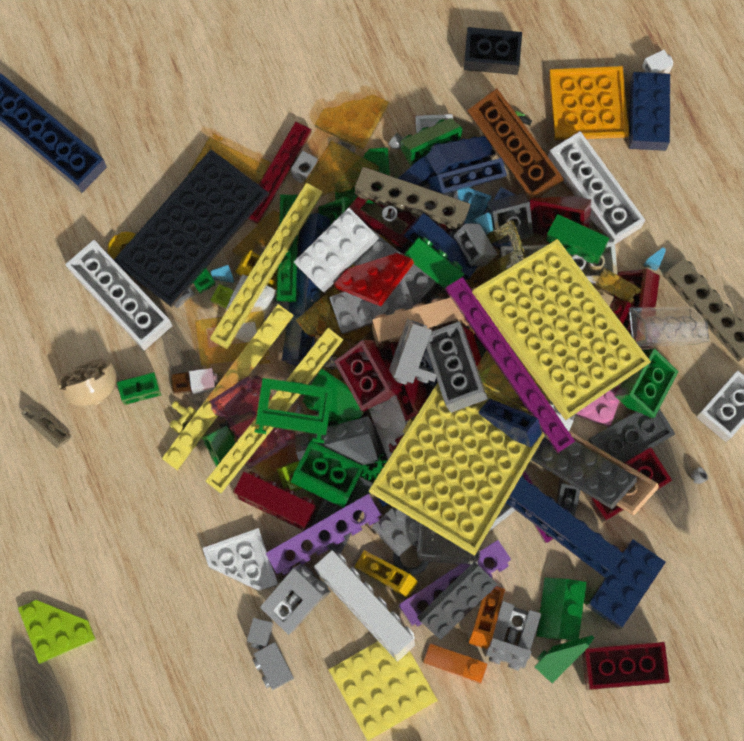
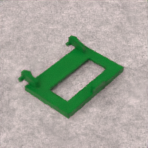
M262 378L255 425H259V429H255L254 433L266 434L267 430H263V426L317 434V437L313 438L312 442L324 443L325 439H321V435H326L333 389L306 385L294 381L287 382ZM271 390L321 397L319 416L268 409Z

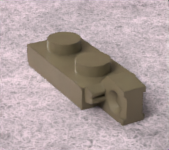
M31 404L24 407L21 413L22 416L56 448L70 440L71 435L45 411L40 412Z

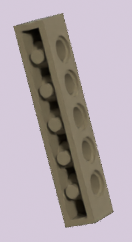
M365 167L362 168L355 186V194L362 199L370 198L380 205L394 206L397 211L410 212L411 215L417 218L424 213L434 223L445 224L452 230H458L464 225L470 209V204ZM374 185H378L381 187V189L375 191L371 187ZM395 191L399 195L392 197L389 193ZM415 198L417 201L415 203H409L407 199ZM432 204L434 205V208L427 209L425 205ZM450 210L452 215L447 216L443 211Z
M685 258L666 272L664 278L737 362L741 361L744 358V322L733 314L732 308L720 299L719 293L711 289L706 278L697 273L693 263ZM684 277L690 278L692 283H686ZM696 292H702L704 294V298L698 297ZM709 306H714L717 312L710 311ZM721 320H726L729 323V327L724 326ZM734 334L740 335L742 341H737L734 338Z

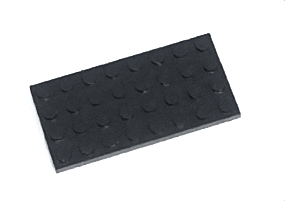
M210 149L114 261L121 269L172 308L268 197L269 193Z

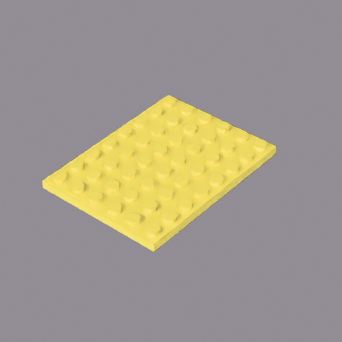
M558 239L472 291L505 340L565 420L651 362Z
M437 383L369 492L475 556L545 434L541 430L542 435L532 447H528L514 441L479 415L478 411L489 398L515 408L486 390L487 400L450 413Z

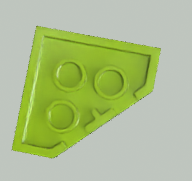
M38 600L18 607L39 664L96 640L88 620Z

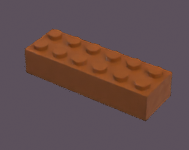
M498 88L467 110L530 198H540L564 181L560 172Z

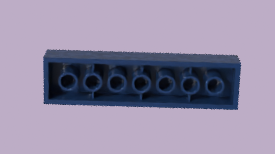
M0 73V125L80 193H83L107 168L104 159Z

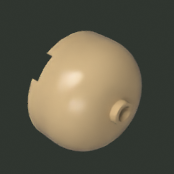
M96 359L76 367V370L69 376L64 374L57 382L60 392L67 402L74 406L85 407L102 403L114 391L117 385V373L110 359L107 362H104L103 359Z

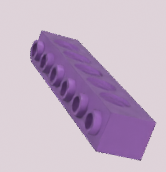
M367 494L265 554L276 574L282 572L285 575L291 572L292 566L301 563L303 565L310 561L311 558L309 556L314 553L320 555L327 551L328 545L334 543L336 546L345 540L344 536L351 533L353 536L362 531L361 526L366 523L369 526L380 520L378 517L382 514L371 494ZM357 510H361L364 513V519L360 522L354 518V513ZM340 520H344L347 523V528L343 532L337 528V523ZM323 530H327L330 533V538L327 541H323L320 538V533ZM305 540H310L313 544L310 551H306L303 548ZM288 550L295 552V559L293 561H289L286 558Z
M499 540L399 604L398 607L411 627L415 624L417 627L422 625L417 618L422 613L418 610L417 604L424 601L429 606L435 600L434 592L438 590L443 592L450 585V582L456 580L474 561L491 578L493 577L492 573L496 570L500 573L508 568V562L511 561V558ZM484 559H492L494 566L492 568L485 567L483 564Z

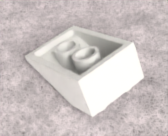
M244 274L242 275L240 281L238 282L232 294L226 311L228 310L229 306L233 302L234 298L236 297L237 293L241 289L242 285L244 284L248 276ZM269 286L265 287L235 338L247 344L251 341L266 321L273 307V301L277 296V290Z

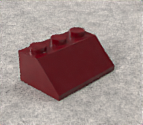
M362 340L334 361L361 411L389 400L402 390L399 383L392 377L393 375L389 371L390 367L375 340Z

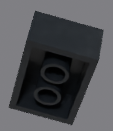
M467 27L463 70L518 75L522 32Z

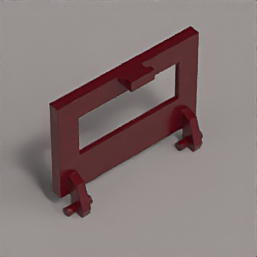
M377 185L371 187L375 191L380 190L377 188ZM358 196L349 208L369 228L400 248H403L409 241L404 234L417 217L407 211H397V217L409 224L399 235L360 210L368 199H362ZM376 203L377 205H379V206L382 207V208L388 206L387 204H386V205H380V204Z

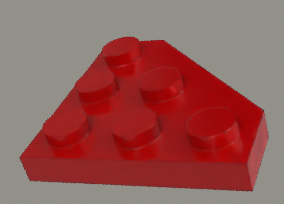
M394 253L346 269L335 282V286L339 290L381 307L413 266L414 262L412 258Z

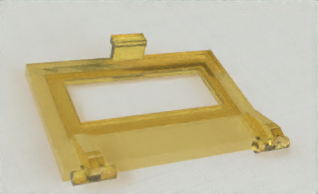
M213 133L212 137L214 139L208 138L188 172L189 175L212 149L239 171L251 176L250 179L259 184L268 168L267 165L270 166L271 162L261 157L260 161L262 163L219 142L223 141L224 138Z
M509 221L486 235L491 244L508 235L514 251L477 272L475 270L468 279L471 289L481 286L526 258L514 221Z
M263 311L250 312L244 323L255 322L257 332L265 322ZM223 316L195 320L201 366L206 365V369L210 368V364L235 361L249 343L231 344L228 349L222 346L209 348L206 329L217 327ZM269 350L263 356L259 365L270 363V359L266 360V356H270Z

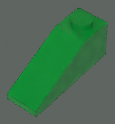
M590 635L552 646L547 652L543 650L536 658L538 663L535 665V668L553 684L589 647L595 637Z

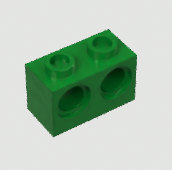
M155 372L117 382L120 398L124 405L162 396Z

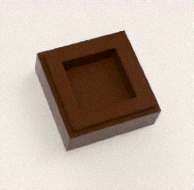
M189 372L171 374L174 394L192 392Z

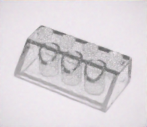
M694 307L629 308L632 338L638 346L697 345L709 342L708 323Z

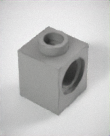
M302 151L291 168L293 178L300 183H309L319 167V159ZM303 166L309 168L307 171L300 170V168Z
M253 618L247 642L251 643L250 647L261 650L263 647L268 646L274 625L272 622Z

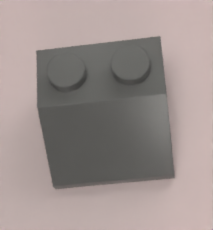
M524 193L487 202L497 245L534 236L530 204Z

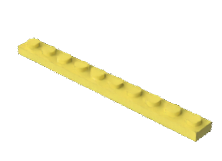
M308 183L305 184L211 335V341L228 349L320 200L323 191Z
M279 304L275 307L162 457L165 462L179 470L200 442L201 437L206 434L293 318V314Z
M327 328L286 381L300 382L308 385L340 346L343 339ZM277 391L269 401L268 409L287 412L301 394ZM255 418L205 482L222 494L274 427L263 426V430H267L266 434L254 433L255 429H259V425H255Z

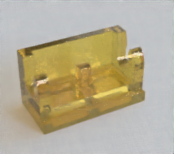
M606 267L595 282L596 285L630 303L634 301L633 296L641 291L638 286Z

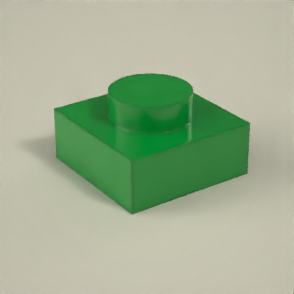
M207 268L193 283L199 294L216 285Z

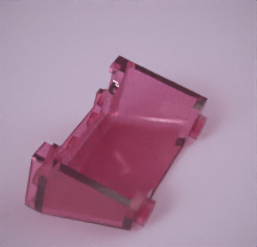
M258 375L244 378L209 401L212 405L213 413L216 416L219 415L226 418L238 440L257 417L262 378ZM273 428L246 462L245 466H248L249 469L253 468L294 444V431Z

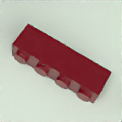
M391 342L380 350L389 367L399 342ZM415 377L413 383H399L402 390L396 394L406 422L410 419H415L429 397L424 382L417 380V377Z

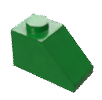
M228 426L220 427L201 437L216 467L236 443L234 433Z

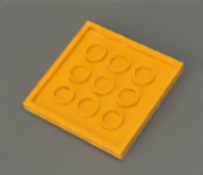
M623 66L550 69L549 79L554 140H567L580 131L586 139L625 138L629 136Z

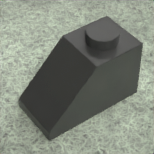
M560 478L556 503L562 508L568 509L575 517L581 490Z

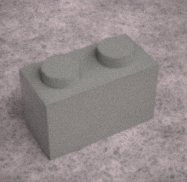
M464 224L453 235L471 266H486L497 255L480 224Z
M275 642L254 653L255 659H253L257 670L262 669L265 675L262 677L266 688L271 687L272 690H275L294 680Z

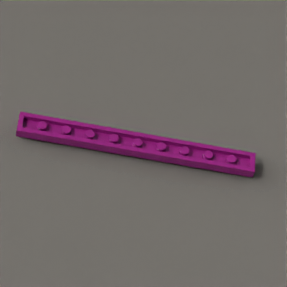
M463 277L446 287L445 290L532 416L538 418L541 430L556 452L559 453L574 443L575 440L472 293Z

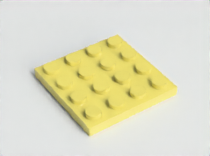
M379 641L328 669L367 741L438 701L411 652L409 651L397 662Z

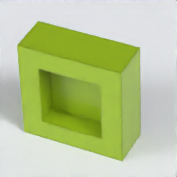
M219 284L211 298V302L227 309L234 290Z

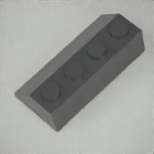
M368 416L327 427L326 435H321V439H325L324 443H317L360 465L379 461L376 427ZM303 433L295 435L296 454L299 462L310 441L316 438L317 434Z

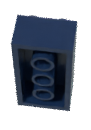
M633 72L630 79L629 149L666 151L670 144V74Z
M634 539L629 541L622 551L625 555L613 573L604 578L586 607L618 629L623 628L666 563V561Z

